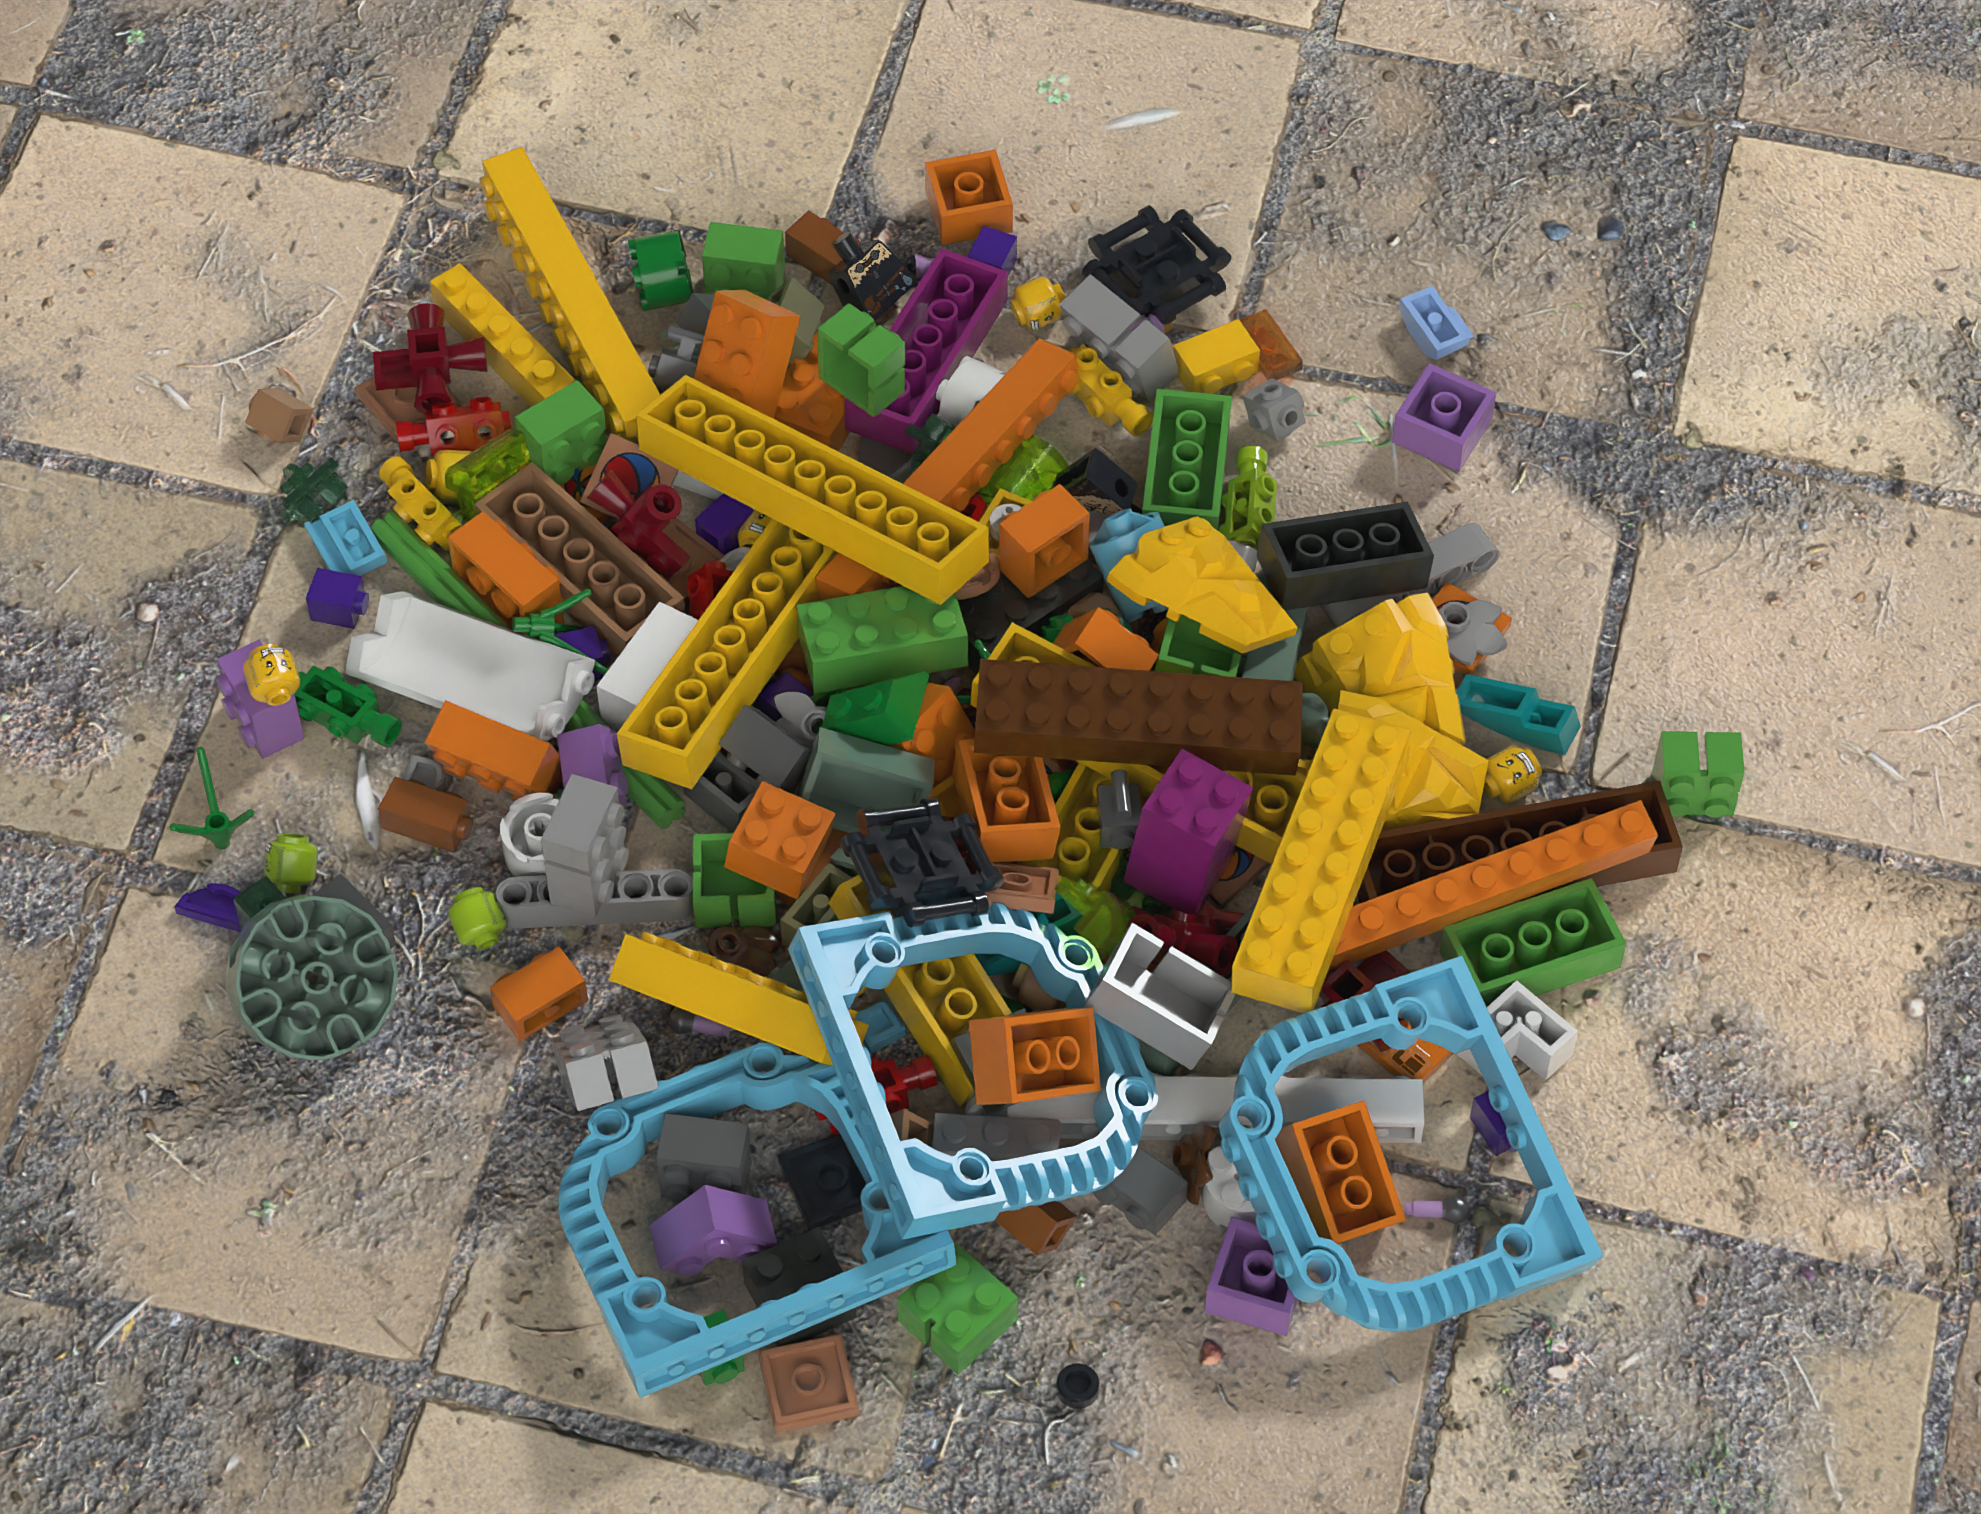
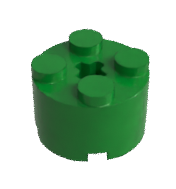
M670 230L628 239L632 261L638 260L635 266H632L636 288H644L639 290L643 311L687 303L694 292L680 230Z

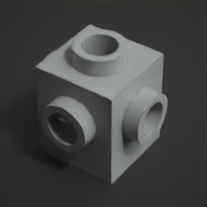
M1273 378L1242 395L1251 427L1275 440L1289 436L1293 430L1306 423L1302 409L1304 401L1300 393L1296 389L1290 388Z

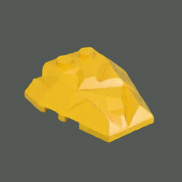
M1198 516L1144 533L1138 541L1135 552L1123 556L1108 573L1106 580L1132 601L1142 606L1147 605V602L1153 600L1167 607L1166 617L1178 622L1182 614L1201 623L1199 633L1242 654L1294 636L1298 628L1227 538L1213 528L1207 520Z
M1428 592L1408 596L1398 603H1395L1393 599L1381 602L1318 638L1313 643V651L1302 656L1296 664L1294 675L1298 682H1303V692L1314 693L1319 696L1326 704L1329 718L1333 708H1337L1340 690L1380 698L1461 745L1466 743L1459 697L1455 692L1454 666L1448 649V629Z
M1340 690L1336 709L1411 729L1409 758L1381 831L1479 814L1489 760L1380 698Z

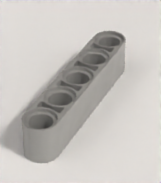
M1469 523L1428 542L1434 554L1427 588L1324 604L1321 607L1334 625L1339 627L1385 600L1393 599L1395 603H1398L1408 596L1427 592L1432 597L1440 591L1446 582L1455 586L1486 571L1496 563L1500 552L1479 524Z
M680 869L616 872L613 879L614 889L608 904L601 905L596 917L552 905L550 903L546 875L506 878L497 886L496 890L497 902L505 915L507 926L517 929L679 921L688 918L694 912L693 878L688 872ZM675 893H682V894H683V895L677 896V897L670 896V895L675 894ZM634 895H642L641 898H630ZM513 901H522L521 903L515 905L509 904Z

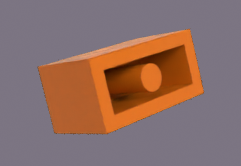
M559 946L550 952L538 954L528 965L514 973L504 974L495 984L490 986L493 1007L519 1042L588 1002L585 979Z

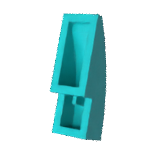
M1466 674L1456 691L1459 697L1461 714L1499 734L1545 751L1566 755L1581 727L1575 706L1539 699L1536 688Z

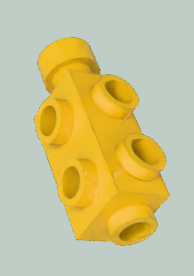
M1084 344L1069 349V352L1076 354L1079 381L1076 388L1068 394H1075L1084 403L1089 414L1096 419L1100 418L1108 427H1111L1121 419L1122 426L1133 437H1138L1145 433L1153 423L1154 414L1143 404H1137L1132 400V389L1122 381L1120 373L1108 368L1098 358L1097 352L1092 348L1086 347Z
M394 456L389 458L381 466L379 477L390 488L387 492L397 501L392 508L408 524L413 519L419 524L414 531L429 546L436 541L447 551L449 549L448 536L463 525L412 474V467L402 457Z

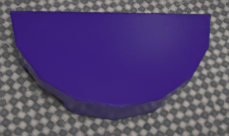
M210 883L207 884V888L198 889L190 895L187 892L174 906L175 912L178 915L240 932L244 924L252 918L250 905L244 899L243 894L226 884Z

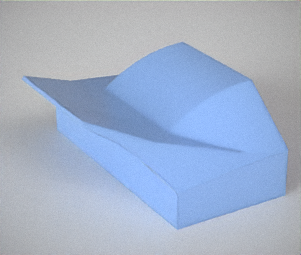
M1433 286L1400 299L1399 308L1406 328L1425 356L1437 360L1469 345V340L1474 337L1455 308L1447 306Z

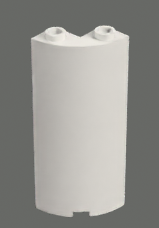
M400 591L381 595L374 632L351 637L345 674L439 709L442 708L445 700L547 742L551 738L557 737L558 734H562L565 725L576 711L583 696L592 689L594 684V674L592 671L595 660Z

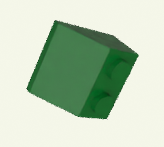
M921 671L863 685L830 696L822 728L885 746L913 740L929 674L926 671Z

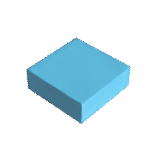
M886 999L859 1011L857 1014V1020L869 1024L863 1044L870 1054L906 1036L905 1027Z

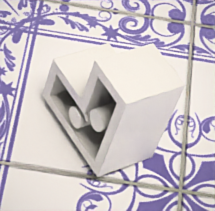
M1517 980L1487 1007L1510 1058L1516 1055L1545 1081L1573 1056L1578 1030ZM1470 1049L1457 1053L1460 1058L1481 1074Z

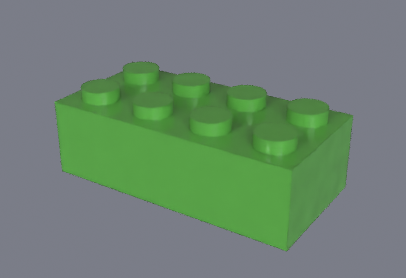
M1157 389L1142 515L1158 512L1164 526L1198 516L1207 520L1218 531L1232 396Z
M904 586L797 605L798 636L814 694L872 684L921 671L932 673L968 666V634L955 593L942 605H939Z
M1590 878L1445 926L1443 928L1440 954L1444 961L1463 956L1486 1007H1488L1516 980L1535 996L1619 969L1621 968L1626 941L1593 879Z

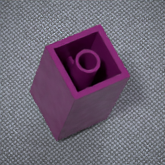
M1181 749L1142 808L1123 881L1175 910L1196 915L1232 860L1253 787Z

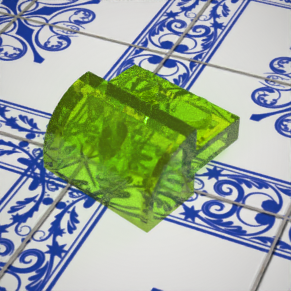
M507 429L446 470L445 486L447 489L456 492L464 523H467L476 516L474 507L476 502L531 463L524 432L516 429Z
M1032 434L1029 439L1024 440L1017 447L1010 460L1002 464L993 473L988 484L985 487H981L977 493L989 505L1000 488L1033 501L1041 492L1051 490L1056 475L1069 465L1056 448L1042 438Z
M1063 877L1054 890L1083 915L1073 929L1103 955L1110 956L1112 950L1126 932L1128 923L1136 916L1135 911L1126 899L1106 890L1102 891L1091 882L1087 883L1082 878H1079L1076 882Z

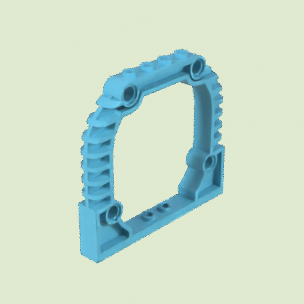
M992 903V907L989 906L988 913L985 915L973 917L968 913L925 921L923 926L912 928L907 926L903 916L892 919L890 912L798 928L788 951L902 1240L994 1221L999 1212L1020 1210L1022 1207L1039 1206L1047 1202L1063 1201L1075 1196L1082 1197L1109 1185L1128 1166L1137 1149L1143 1124L1157 1104L1158 1095L1155 1088V1079L1144 1063L1137 1037L1094 1012L1102 1089L1095 1099L1093 1111L1100 1134L1073 1147L1008 1160L991 1161L986 1154L974 1148L962 1149L953 1157L927 1146L916 1138L900 1141L885 1104L886 1096L883 1086L876 1082L872 1072L870 1053L865 1046H862L848 1011L856 995L864 986L871 989L887 987L894 979L899 967L969 954H1002L1030 965L1040 987L1051 997L1064 1001L1068 1009L1087 1008L1084 1005L1105 965L1101 963L1096 949L1086 938L1080 936L1067 937L1054 924L1049 923L1045 926L1037 921L1031 912L1023 909L1015 911L999 903Z
M1463 956L1375 985L1369 992L1280 1022L1261 1035L1246 1054L1235 1082L1233 1104L1220 1120L1221 1146L1224 1156L1230 1163L1233 1162L1239 1175L1238 1184L1242 1196L1245 1200L1251 1202L1257 1215L1256 1226L1258 1232L1263 1239L1268 1240L1273 1251V1264L1277 1274L1282 1279L1285 1278L1290 1291L1300 1301L1314 1303L1321 1300L1336 1315L1345 1316L1367 1329L1390 1332L1412 1331L1433 1325L1500 1299L1506 1301L1591 1269L1604 1257ZM1398 1018L1408 1021L1411 1029L1403 1027L1399 1023ZM1382 1038L1389 1047L1397 1050H1405L1412 1047L1418 1039L1444 1047L1455 1054L1470 1049L1489 1089L1490 1103L1495 1111L1500 1112L1507 1127V1139L1512 1148L1518 1151L1537 1193L1525 1204L1519 1224L1512 1223L1502 1227L1487 1242L1481 1257L1413 1281L1388 1284L1357 1275L1351 1259L1341 1246L1330 1239L1318 1237L1275 1142V1138L1281 1131L1283 1123L1281 1105L1274 1091L1275 1084L1282 1075L1300 1064ZM1237 1116L1249 1119L1253 1128L1242 1126ZM1503 1243L1512 1246L1516 1251L1517 1257L1509 1255L1505 1251ZM1311 1269L1317 1272L1321 1277L1322 1283L1312 1281L1308 1277L1306 1270Z
M763 1042L745 1049L734 1050L723 1058L705 1065H697L686 1073L668 1080L657 1081L659 1089L623 1099L618 1097L613 1102L598 1108L589 1117L588 1128L590 1135L574 1151L573 1159L563 1173L560 1183L558 1209L562 1228L600 1308L601 1317L639 1398L957 1265L954 1242L947 1230L902 1240L834 1065L811 1062L810 1058L802 1055H783L781 1049L771 1043ZM793 1102L802 1103L824 1114L840 1132L866 1182L860 1197L865 1227L869 1231V1235L861 1248L863 1265L820 1283L807 1284L796 1293L779 1300L766 1301L753 1311L708 1329L702 1315L686 1312L668 1304L665 1288L659 1280L645 1276L638 1278L635 1275L602 1207L610 1177L635 1166L644 1156L647 1143L660 1138L665 1113L708 1119L742 1104L753 1109L768 1111L781 1108ZM883 1206H888V1207H889V1208L883 1209V1210L878 1209L879 1207H883ZM654 1304L649 1308H640L643 1305Z

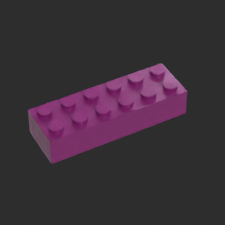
M941 248L889 329V331L898 334L902 341L905 342V365L903 366L905 370V392L875 417H872L846 398L845 430L914 454L939 413L941 401L936 399V392L940 383L945 379L949 380L964 357L969 356L973 358L1006 305L1008 299V271Z

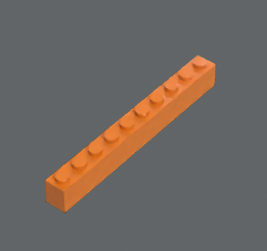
M1039 338L903 484L956 511L964 510L970 498L981 487H985L988 484L993 473L1002 464L1010 460L1017 447L1024 440L1029 439L1046 416H1050L1065 395L1071 393L1076 388L1079 381L1076 354ZM840 553L815 577L819 601L887 589L890 585L896 583Z
M1639 800L1352 906L1328 972L1337 969L1346 960L1354 963L1443 930L1445 926L1502 908L1650 853L1658 834L1642 801Z

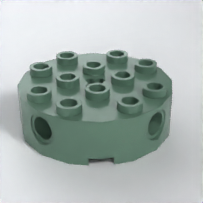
M298 895L272 902L244 924L229 951L225 985L233 1014L252 1039L280 1055L323 1061L351 1052L380 1030L394 1005L398 969L394 953H391L388 939L381 932L382 929L371 915L343 899ZM307 971H313L318 976L316 983H309L305 979Z

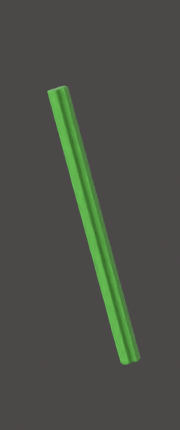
M389 511L383 519H376L371 530L374 532L378 543L438 604L512 630L396 512ZM582 699L576 711L565 725L564 731L570 732L596 724H601L608 728L611 727ZM622 765L623 773L628 781L627 795L661 829L669 828L673 820L681 819L686 811L683 807L685 802L663 779Z

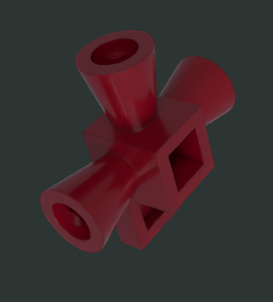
M431 303L418 304L412 307L407 314L412 329L407 330L408 349L373 352L376 391L417 387L414 407L422 414L432 411V405L436 403L452 402L446 384L451 383L450 369L488 372L484 335L447 346L445 326L443 327L444 310L440 306Z
M610 470L587 496V499L619 517L617 522L610 526L608 530L633 552L636 551L647 561L648 566L656 573L662 574L667 580L679 571L691 557L662 532L667 524L680 514L682 509L681 498L678 492L671 486L665 484L650 485L634 499L614 471Z
M1137 906L1128 907L1119 919L1117 925L1118 940L1122 938L1133 923L1164 942L1162 948L1151 961V964L1158 965L1172 946L1219 975H1225L1232 969L1238 952V942L1234 936L1226 935L1230 930L1218 927L1219 919L1201 914L1194 915L1174 909L1171 916L1161 914L1152 916Z
M1387 950L1367 957L1357 967L1346 960L1337 969L1327 972L1320 991L1324 1005L1319 1008L1369 992L1377 984L1409 974L1410 972ZM1398 1018L1399 1023L1407 1028L1408 1021ZM1382 1038L1372 1040L1380 1052L1391 1048L1384 1043Z

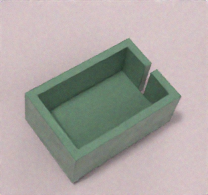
M819 727L796 796L836 813L832 828L848 833L860 832L857 825V811L859 809L872 807L876 811L919 804L921 799L929 798L934 783L935 759ZM893 824L879 826L881 832L891 831Z

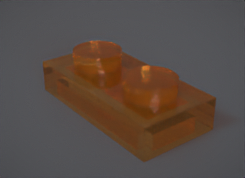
M1267 309L1240 320L1260 349L1259 369L1267 380L1271 378L1279 380L1302 370V358Z

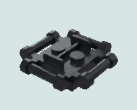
M1148 205L1140 209L1137 216L1104 235L1098 233L1088 239L1089 248L1098 259L1090 260L1082 269V275L1087 278L1091 274L1141 316L1149 317L1152 314L1163 325H1167L1176 320L1177 314L1208 296L1216 297L1226 291L1225 281L1217 272L1224 269L1230 263L1232 256L1224 247H1218L1193 222L1194 218L1187 210H1178L1169 221L1163 223L1155 209ZM1143 228L1148 231L1145 235L1115 252L1110 248ZM1182 233H1184L1208 258L1201 261L1196 256L1195 246Z
M935 797L921 799L919 804L876 811L872 807L859 809L857 811V825L860 832H851L840 841V846L845 856L851 857L868 891L866 899L871 909L875 911L890 909L894 918L903 916L907 926L910 928L923 926L925 921L968 913L973 917L987 914L989 902L985 892L996 890L1005 880L999 867L993 866L976 833L977 824L972 815L968 813L961 814L952 821L944 822L941 817L940 804ZM893 824L891 831L881 832L879 826ZM961 839L978 874L971 875L954 840Z

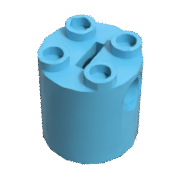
M1129 508L1115 513L1103 521L1089 547L1105 581L1107 580L1108 573L1123 556L1135 552L1138 541L1144 533L1165 527L1158 512L1141 515L1132 512V509ZM1106 581L1124 621L1131 622L1146 613L1145 610L1150 608L1153 609L1154 613L1168 609L1153 600L1147 602V605L1142 606L1132 601Z

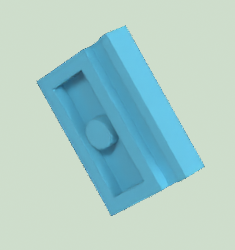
M354 500L319 516L320 520L312 524L309 521L304 523L310 539L328 570L361 576L388 563L384 551Z

